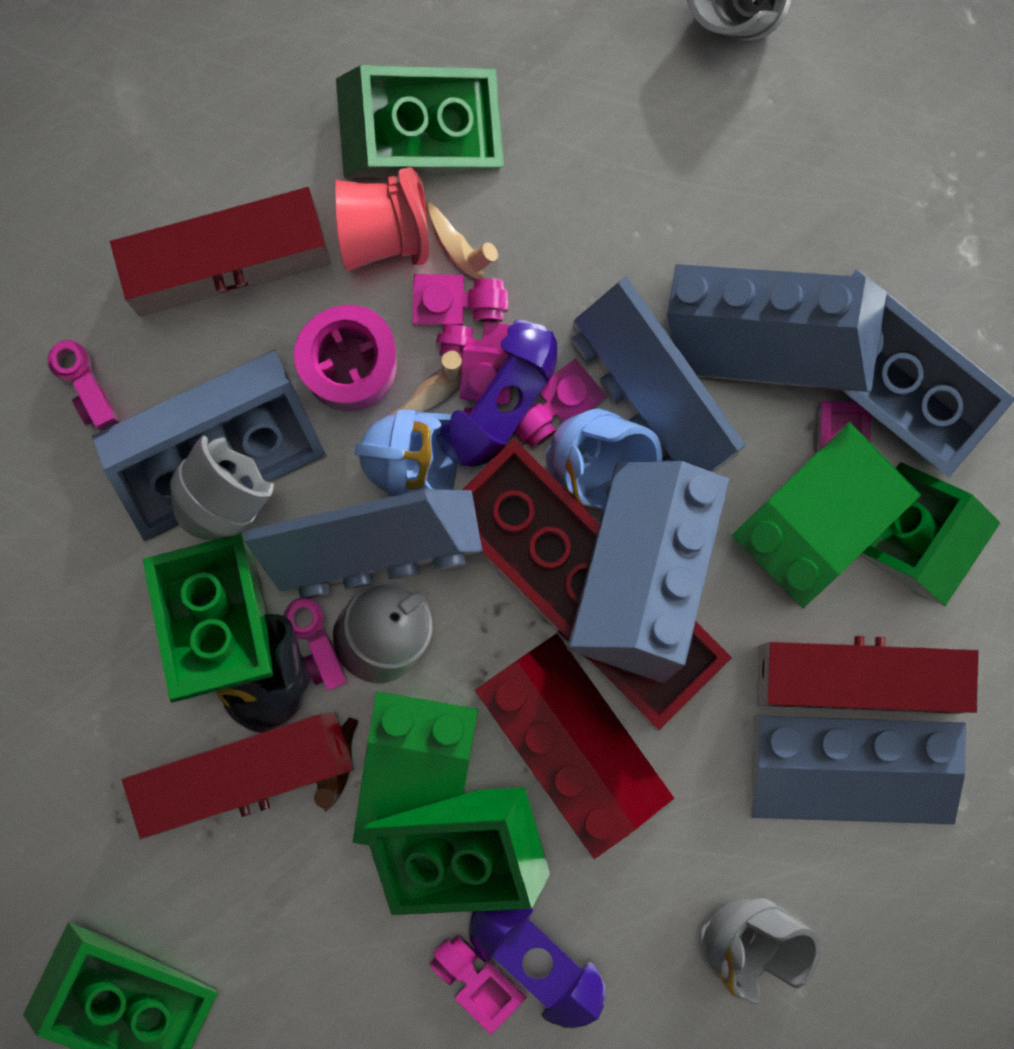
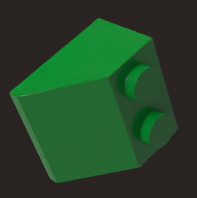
M900 462L896 470L921 496L860 556L909 589L946 606L1001 522L973 494Z

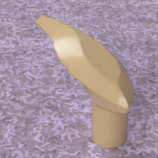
M433 202L426 204L436 236L451 261L468 276L475 279L484 278L483 268L498 258L496 247L487 242L473 250L468 245L464 236L453 228Z
M456 351L446 352L441 360L443 368L433 373L421 383L412 397L391 414H396L401 409L424 412L444 401L456 391L461 381L462 358L460 354Z

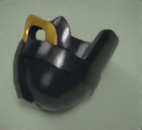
M265 614L273 676L215 692L224 704L223 707L227 714L237 724L258 733L272 730L274 726L281 725L290 720L300 709L310 681L307 664L300 653L294 627L288 618L278 614Z

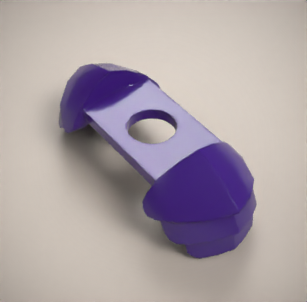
M520 319L515 320L513 325L508 328V336L500 344L501 348L509 355L470 414L461 410L454 411L450 422L444 423L440 433L436 436L441 450L454 463L475 467L489 462L505 448L506 442L546 383H549L553 376L557 363V341L553 331H548L543 325ZM508 385H515L519 391L517 405L509 412H500L497 407L499 392Z
M533 908L473 911L468 932L477 955L483 962H488L490 959L495 958L546 1007L541 1014L546 1021L563 1028L573 1029L587 1026L599 1019L604 1008L606 987L598 969L590 962L581 969L529 920L534 912ZM533 948H542L552 956V970L543 978H532L523 969V957Z

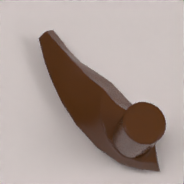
M349 717L341 729L352 761L351 744L358 720ZM350 772L317 782L314 801L317 806L324 809L325 813L340 797Z

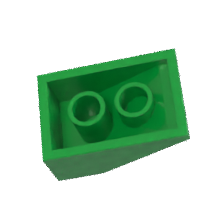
M359 65L336 78L344 178H388L398 176L400 169L408 167L414 168L419 175L492 170L504 167L496 69Z
M849 421L755 511L732 536L804 609L905 512L921 494Z
M242 533L142 559L168 696L171 703L273 676L264 600L254 555L245 543Z
M376 691L352 843L369 845L364 832V827L369 822L464 794L478 715L477 708Z
M525 787L476 790L369 822L364 827L391 915L532 909L550 876Z
M68 922L23 1016L37 1037L71 1049H191L218 992L114 939Z

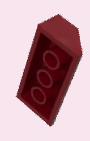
M558 633L474 690L594 860L638 829L674 799V796L573 654L567 650V646Z

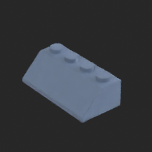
M676 264L667 314L673 343L697 377L871 392L887 291L867 277Z
M857 268V269L854 271V273L851 275V276L867 277V278L870 279L872 282H874L875 284H877V283H876L875 281H873L870 277H868L865 273H863L859 268ZM888 292L886 294L871 392L842 390L947 477L954 473L1014 402V394Z
M627 277L615 284L574 320L572 328L576 335L571 337V341L587 363L593 359L597 362L605 374L600 378V382L608 395L616 404L623 400L633 413L634 417L629 419V421L650 429L658 436L662 448V461H683L715 472L735 458L746 446Z
M276 349L92 435L102 468L144 541L179 525L171 510V478L203 434L208 438L207 444L214 439L224 437L229 449L254 459L265 482H270L326 455ZM223 460L218 463L231 473H235L236 465L233 462ZM243 476L241 482L246 488L252 490L253 483L250 477Z
M683 461L618 462L615 465L567 650L661 683H665L685 665L729 478Z
M424 489L243 531L245 543L278 590H299L300 598H312L330 594L329 584L343 582L344 589L375 584L373 575L388 572L389 580L419 575L418 565L431 562L434 563L435 570L465 565L464 555L482 552L472 490Z
M754 716L751 818L955 824L965 777L966 722Z

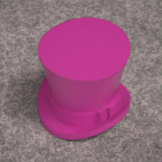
M357 305L332 307L314 316L299 333L294 347L295 367L301 380L321 403L336 410L358 411L378 402L389 391L394 382L396 374L395 341L388 324L374 311Z

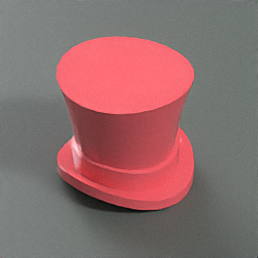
M414 168L400 169L398 176L388 177V183H360L335 180L338 240L342 261L347 272L399 254L400 257L412 255L413 265H423L426 263L429 255V238L426 225V194L423 181Z

